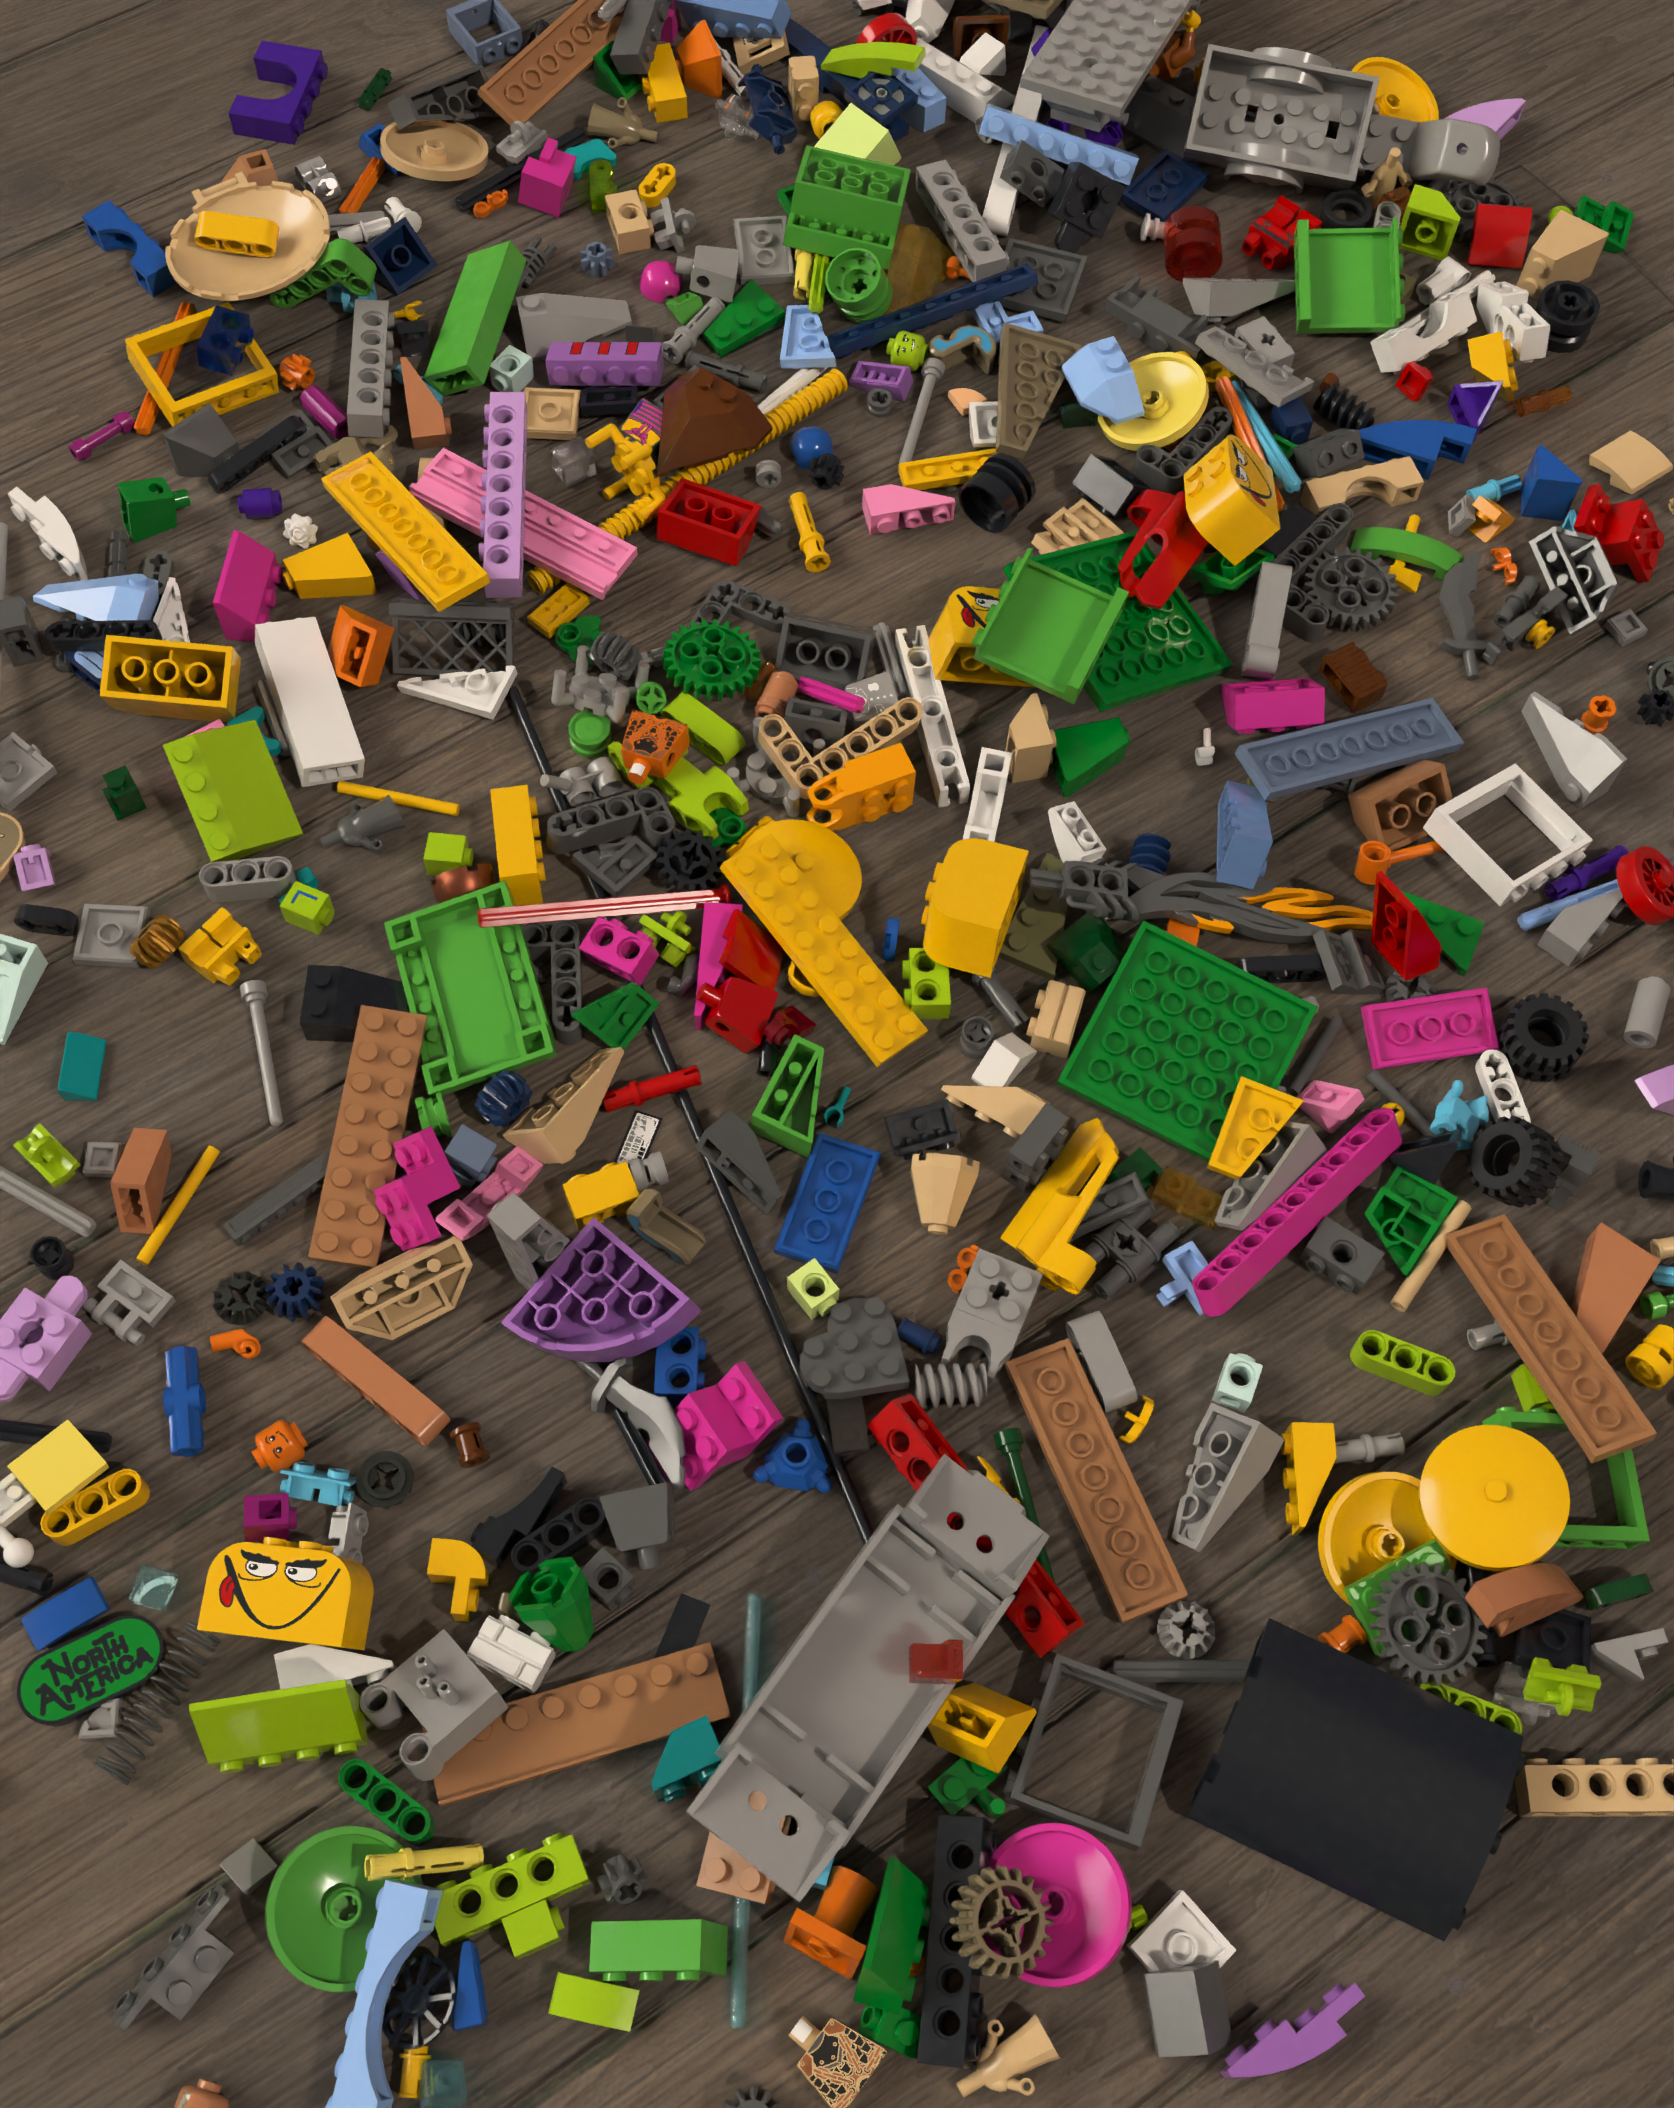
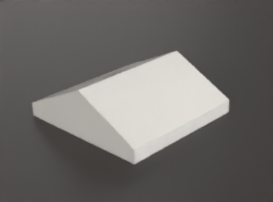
M998 401L969 402L970 438L973 447H996Z

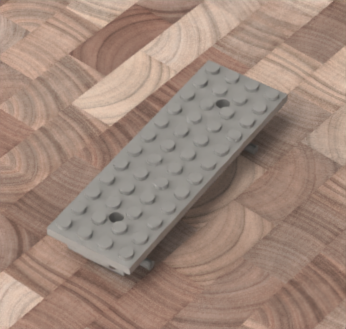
M1073 0L1022 75L1020 88L1042 94L1041 100L1046 101L1051 107L1050 118L1096 132H1100L1109 121L1126 125L1129 113H1124V110L1189 8L1198 11L1201 0Z

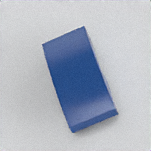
M90 1577L21 1618V1621L36 1650L41 1651L73 1630L84 1627L111 1608L95 1578Z

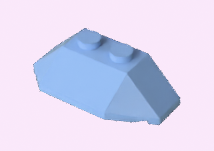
M1114 336L1079 348L1062 365V371L1082 407L1098 415L1108 417L1110 421L1116 424L1144 416V408L1134 372Z

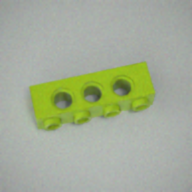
M564 1832L557 1833L542 1841L544 1847L530 1853L528 1848L518 1850L506 1857L507 1863L493 1869L492 1864H487L470 1872L471 1879L460 1884H456L455 1880H451L435 1887L443 1890L435 1921V1928L441 1945L445 1947L453 1945L502 1923L501 1919L544 1899L550 1902L590 1884L588 1873L573 1835L565 1837ZM542 1861H551L554 1864V1873L547 1881H538L534 1876L535 1867ZM509 1876L515 1877L518 1881L517 1891L510 1897H501L498 1893V1886L501 1880ZM472 1892L479 1893L481 1896L479 1909L471 1914L464 1913L462 1910L464 1897Z

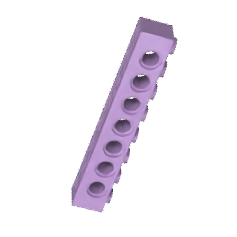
M490 392V404H485L484 406L485 422H489V427H484L483 430L484 444L488 445V450H483V466L487 468V473H482V489L486 491V496H481V512L485 514V519H480L481 538H484V543H479V559L483 561L482 568L488 573L491 582L484 586L486 598L522 597L528 422L525 392Z

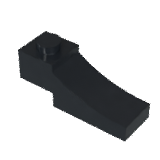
M552 1466L537 1488L520 1504L498 1518L489 1516L485 1524L480 1522L477 1525L470 1542L473 1543L471 1547L480 1554L482 1560L500 1569L518 1538H525L542 1526L567 1484L565 1473Z

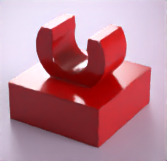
M1415 361L1408 362L1395 386L1413 402L1421 400L1433 380V373L1425 366L1421 367Z

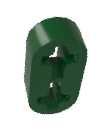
M1644 1573L1591 1588L1582 1594L1589 1611H1594L1643 1597L1654 1590L1647 1574Z

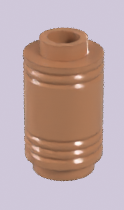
M786 671L773 672L755 707V717L764 718L769 714H777L784 718L788 698H794L798 689V683L792 674Z

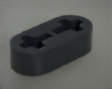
M31 904L20 905L14 919V923L26 931L58 936H73L79 921V917L71 911Z

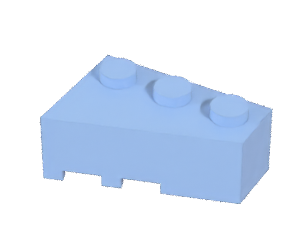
M897 68L893 75L918 95V102L899 117L923 133L945 123L947 97L919 68L915 72Z

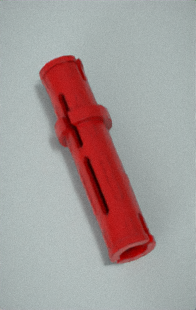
M696 1064L646 1081H631L628 1086L606 1092L603 1102L606 1111L610 1113L631 1105L642 1106L645 1101L690 1087L700 1086L703 1083Z

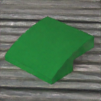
M1583 195L1577 201L1573 216L1609 233L1602 251L1621 253L1626 245L1634 212L1613 200L1605 207Z

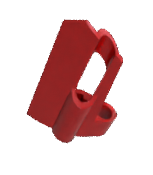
M1145 489L1138 494L1127 509L1130 520L1140 529L1120 561L1118 571L1120 573L1122 589L1129 592V597L1136 595L1142 606L1161 609L1208 544V541L1199 533L1188 516L1184 491H1180L1174 496L1161 491ZM1151 537L1155 543L1163 546V548L1140 579L1134 574L1133 560Z

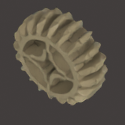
M1005 1865L996 1866L994 1870L991 1867L981 1869L980 1876L972 1874L968 1877L969 1886H960L957 1889L963 1901L955 1900L951 1904L955 1910L959 1911L958 1917H951L949 1920L952 1925H958L959 1932L954 1933L951 1939L953 1941H963L964 1943L958 1954L961 1957L971 1955L968 1966L972 1969H979L981 1967L982 1974L986 1977H992L994 1974H996L998 1979H1007L1010 1974L1012 1977L1022 1976L1024 1968L1032 1970L1036 1967L1034 1957L1043 1958L1047 1955L1041 1943H1050L1053 1940L1049 1934L1045 1933V1927H1050L1055 1922L1049 1918L1045 1919L1044 1913L1052 1905L1040 1902V1898L1045 1890L1041 1887L1032 1889L1035 1878L1031 1876H1024L1022 1878V1871L1018 1868H1012L1009 1872ZM1002 1889L1015 1897L1021 1906L1020 1909H1015L1011 1905L1008 1896L1003 1895ZM983 1902V1916L978 1921L980 1907ZM1013 1916L1011 1919L1005 1920V1923L1001 1924L1000 1927H991V1925L999 1923V1920H1002L1004 1917ZM1024 1924L1023 1936L1020 1939V1930ZM983 1935H989L993 1939L995 1947H1000L1002 1956L993 1952L986 1945L982 1938Z

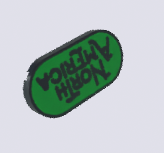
M124 1615L51 1648L32 1659L21 1673L17 1685V1699L20 1708L31 1720L39 1724L58 1727L94 1712L97 1708L101 1707V1704L109 1700L129 1695L151 1682L150 1677L157 1676L159 1673V1664L165 1660L166 1656L164 1636L160 1629L150 1620L138 1615Z

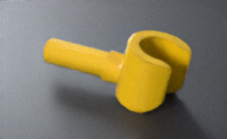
M414 301L400 311L391 312L395 313V319L407 317L411 321H415L425 315V313L417 314L414 310V306L422 304L421 301Z

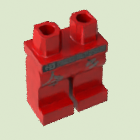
M1281 195L1275 201L1274 207L1250 224L1248 235L1243 240L1241 251L1248 256L1255 253L1261 255L1263 266L1269 270L1276 266L1283 270L1288 266V262L1295 259L1294 233L1297 220H1309V229H1320L1322 221L1304 209L1299 212L1301 207Z

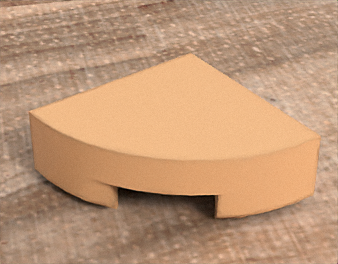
M957 388L948 392L949 400L962 416L969 414V402H987V399L981 393L972 389Z

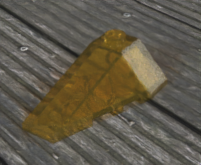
M901 222L887 273L893 288V297L888 310L883 315L919 303L926 297L929 298L939 281L942 282L946 277L948 270L947 262L952 257V252L928 227Z

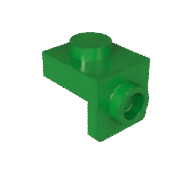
M867 2005L861 2015V2025L858 2033L870 2041L876 2042L904 2057L914 2059L919 2045L921 2016L901 2007L899 2014H895Z

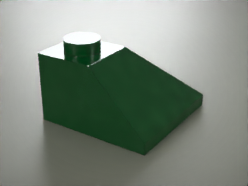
M1088 912L1047 945L1048 949L1081 988L1086 991L1087 995L1118 969L1128 950L1101 917H1095Z

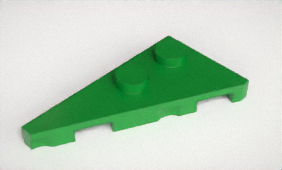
M1400 890L1416 906L1435 937L1439 940L1442 948L1440 955L1444 954L1457 967L1455 971L1464 977L1485 922Z

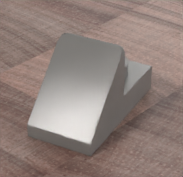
M1661 1628L1594 1643L1590 1646V1661L1633 1686L1644 1680L1638 1660L1658 1655L1657 1649L1667 1644L1668 1640L1664 1629Z

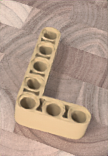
M912 697L903 698L813 758L787 722L777 714H769L761 720L758 730V741L790 787L799 791L800 798L809 799L807 791L811 786L803 785L800 781L802 777L809 776L816 782L832 772L843 769L844 762L894 745L917 729L923 714V707L917 699ZM909 711L914 715L915 719L906 720L900 713ZM884 727L890 732V735L880 736L876 733L875 729ZM767 728H775L780 734L776 737H770L765 733V730ZM852 744H861L866 751L856 753L850 746ZM786 752H792L797 755L798 759L789 762L782 755ZM835 760L841 767L832 770L826 766L825 762ZM826 789L817 790L814 793L815 797Z

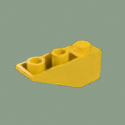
M1292 1422L1285 1431V1434H1281V1437L1285 1440L1280 1449L1282 1455H1286L1287 1468L1283 1470L1284 1489H1289L1290 1503H1286L1285 1517L1287 1524H1292V1536H1298L1305 1528L1337 1458L1334 1423Z

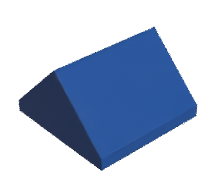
M1542 444L1537 447L1522 480L1521 516L1562 521L1566 517L1583 480Z

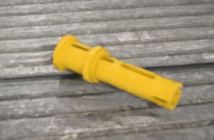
M796 492L790 496L788 501L801 537L799 547L806 557V569L813 573L821 572L830 565V556L824 550L825 541L823 536L816 530L806 495L802 492Z

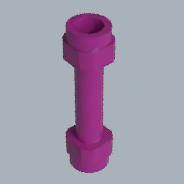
M127 411L118 413L113 416L114 422L84 441L81 438L76 439L72 442L73 444L68 446L71 454L77 461L87 459L92 455V449L119 432L123 434L130 432L135 424L132 416Z

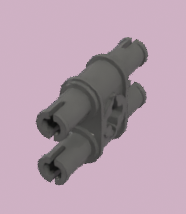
M1151 1202L1150 1205L1109 1223L1099 1233L1092 1234L1089 1239L1090 1244L1082 1250L1097 1263L1102 1259H1106L1114 1266L1094 1285L1096 1292L1105 1300H1108L1127 1282L1137 1281L1138 1275L1152 1263H1157L1160 1260L1161 1252L1180 1235L1177 1227L1168 1220L1147 1238L1143 1237L1136 1230L1155 1214L1156 1209ZM1119 1246L1122 1247V1248H1125L1126 1246H1129V1247L1131 1248V1250L1128 1249V1248H1126V1249H1124V1250L1122 1251V1250L1119 1248Z

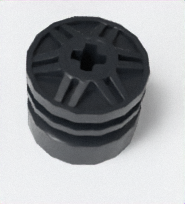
M996 453L992 454L979 467L977 473L971 476L960 488L958 497L964 513L974 524L986 531L997 533L1005 530L1017 517V514L1026 507V504L1034 498L1036 487L1030 472L1021 462L1010 455Z

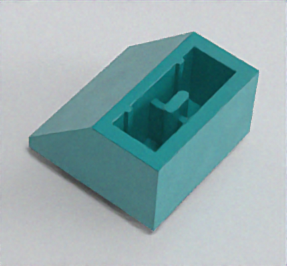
M707 1715L671 1731L651 1782L657 1802L665 1799L666 1803L676 1801L687 1794L686 1788L696 1783H700V1786L704 1787L722 1762L714 1754L719 1743Z

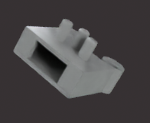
M445 1629L439 1632L380 1683L368 1686L362 1692L359 1699L361 1710L379 1730L386 1731L396 1727L402 1720L404 1708L407 1707L427 1731L425 1734H411L402 1742L400 1747L401 1760L414 1777L422 1781L432 1780L437 1777L442 1771L444 1763L509 1708L495 1687ZM385 1704L383 1708L378 1710L381 1705ZM427 1753L423 1759L417 1761L422 1754Z

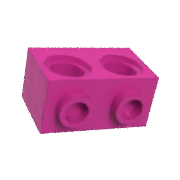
M598 916L579 946V950L588 961L640 986L660 955L653 946L654 940L643 932L637 931L634 934L628 931L627 926L614 918L608 921ZM613 938L610 944L603 946L606 940ZM639 951L635 958L629 959L632 953Z

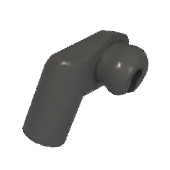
M695 954L686 956L682 976L680 978L674 975L669 977L666 983L667 992L674 993V996H682L694 985L698 979L699 956Z

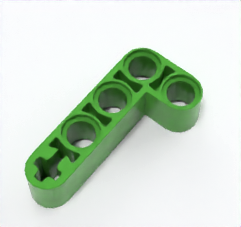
M335 239L327 244L322 256L309 271L286 287L270 293L269 297L274 305L280 308H291L338 282L353 294L366 296L371 293L377 268L375 263L352 242L346 239Z

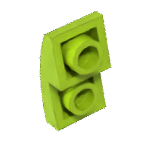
M558 1972L548 2013L630 2032L639 1990Z

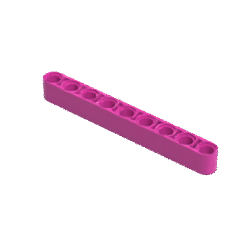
M1378 1108L1368 1113L1193 1279V1289L1202 1312L1206 1316H1220L1234 1306L1401 1145L1402 1136L1393 1110Z

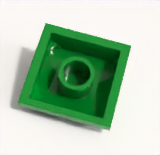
M1257 548L1234 566L1217 550L1191 569L1192 577L1194 580L1200 581L1203 592L1211 595L1221 594L1225 589L1236 591L1259 574L1262 561L1272 563L1274 554Z

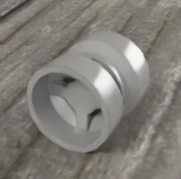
M660 1151L650 1154L648 1158L643 1160L639 1158L628 1160V1166L638 1192L647 1189L651 1184L663 1185L669 1183L667 1170ZM644 1166H646L649 1178H647Z

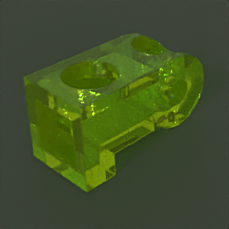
M599 159L593 161L589 167L592 213L606 212L605 195L617 193V185H614L612 164L607 160Z

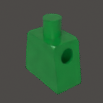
M162 477L117 483L122 522L133 543L174 528L177 525L176 509L191 506L187 490L181 489L172 492L166 480Z

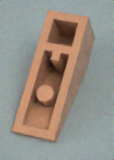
M400 357L414 450L449 446L447 435H452L450 417H444L442 406L408 359Z

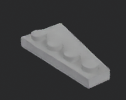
M1216 326L1200 333L1195 342L1208 356L1215 358L1224 365L1226 370L1236 374L1245 381L1247 386L1258 391L1266 397L1269 403L1277 407H1281L1311 391L1315 381L1308 377H1305L1303 381L1292 375L1294 369L1285 364L1282 368L1268 361L1269 356L1261 351L1245 349L1247 345L1245 342Z

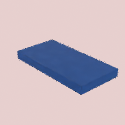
M818 1132L774 1247V1253L805 1264L815 1258L824 1270L838 1274L879 1163L881 1152Z

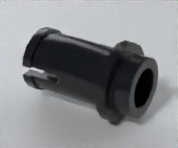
M763 1035L761 1043L757 1047L759 1048L757 1074L763 1077H772L777 1069L778 1050L782 1048V1045H771L766 1041V1036Z

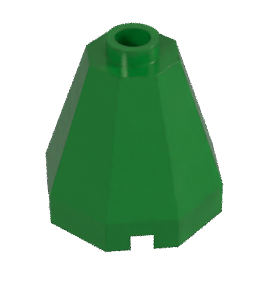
M572 1557L547 1559L538 1565L541 1570L540 1572L532 1576L530 1571L520 1576L508 1599L526 1625L560 1651L576 1652L588 1644L594 1632L587 1579Z

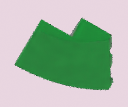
M1397 1166L1386 1185L1380 1188L1364 1215L1401 1273L1407 1277L1458 1200V1197L1438 1185H1434Z

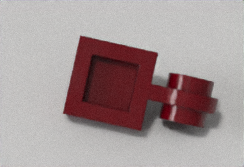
M792 1005L778 1011L764 1029L763 1034L766 1036V1041L771 1045L781 1046L788 1038L792 1039L795 1034L802 1038L811 1035L816 1024Z

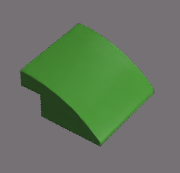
M806 145L795 181L783 246L836 257L847 249L862 248L872 252L878 258L882 268L889 270L911 169Z

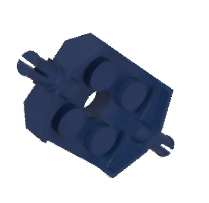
M755 64L752 66L751 72L745 74L738 83L739 87L746 86L754 114L748 124L765 139L769 140L773 145L774 153L780 155L785 151L783 144L792 143L798 135L797 127L782 82L765 76L762 66Z

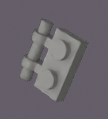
M120 1259L97 1286L106 1296L101 1302L92 1297L84 1303L83 1309L91 1314V1319L100 1325L106 1324L113 1329L115 1336L122 1341H130L135 1346H139L144 1341L145 1335L137 1330V1326L143 1320L153 1328L176 1300L172 1295ZM118 1304L130 1311L124 1319L114 1313V1309Z

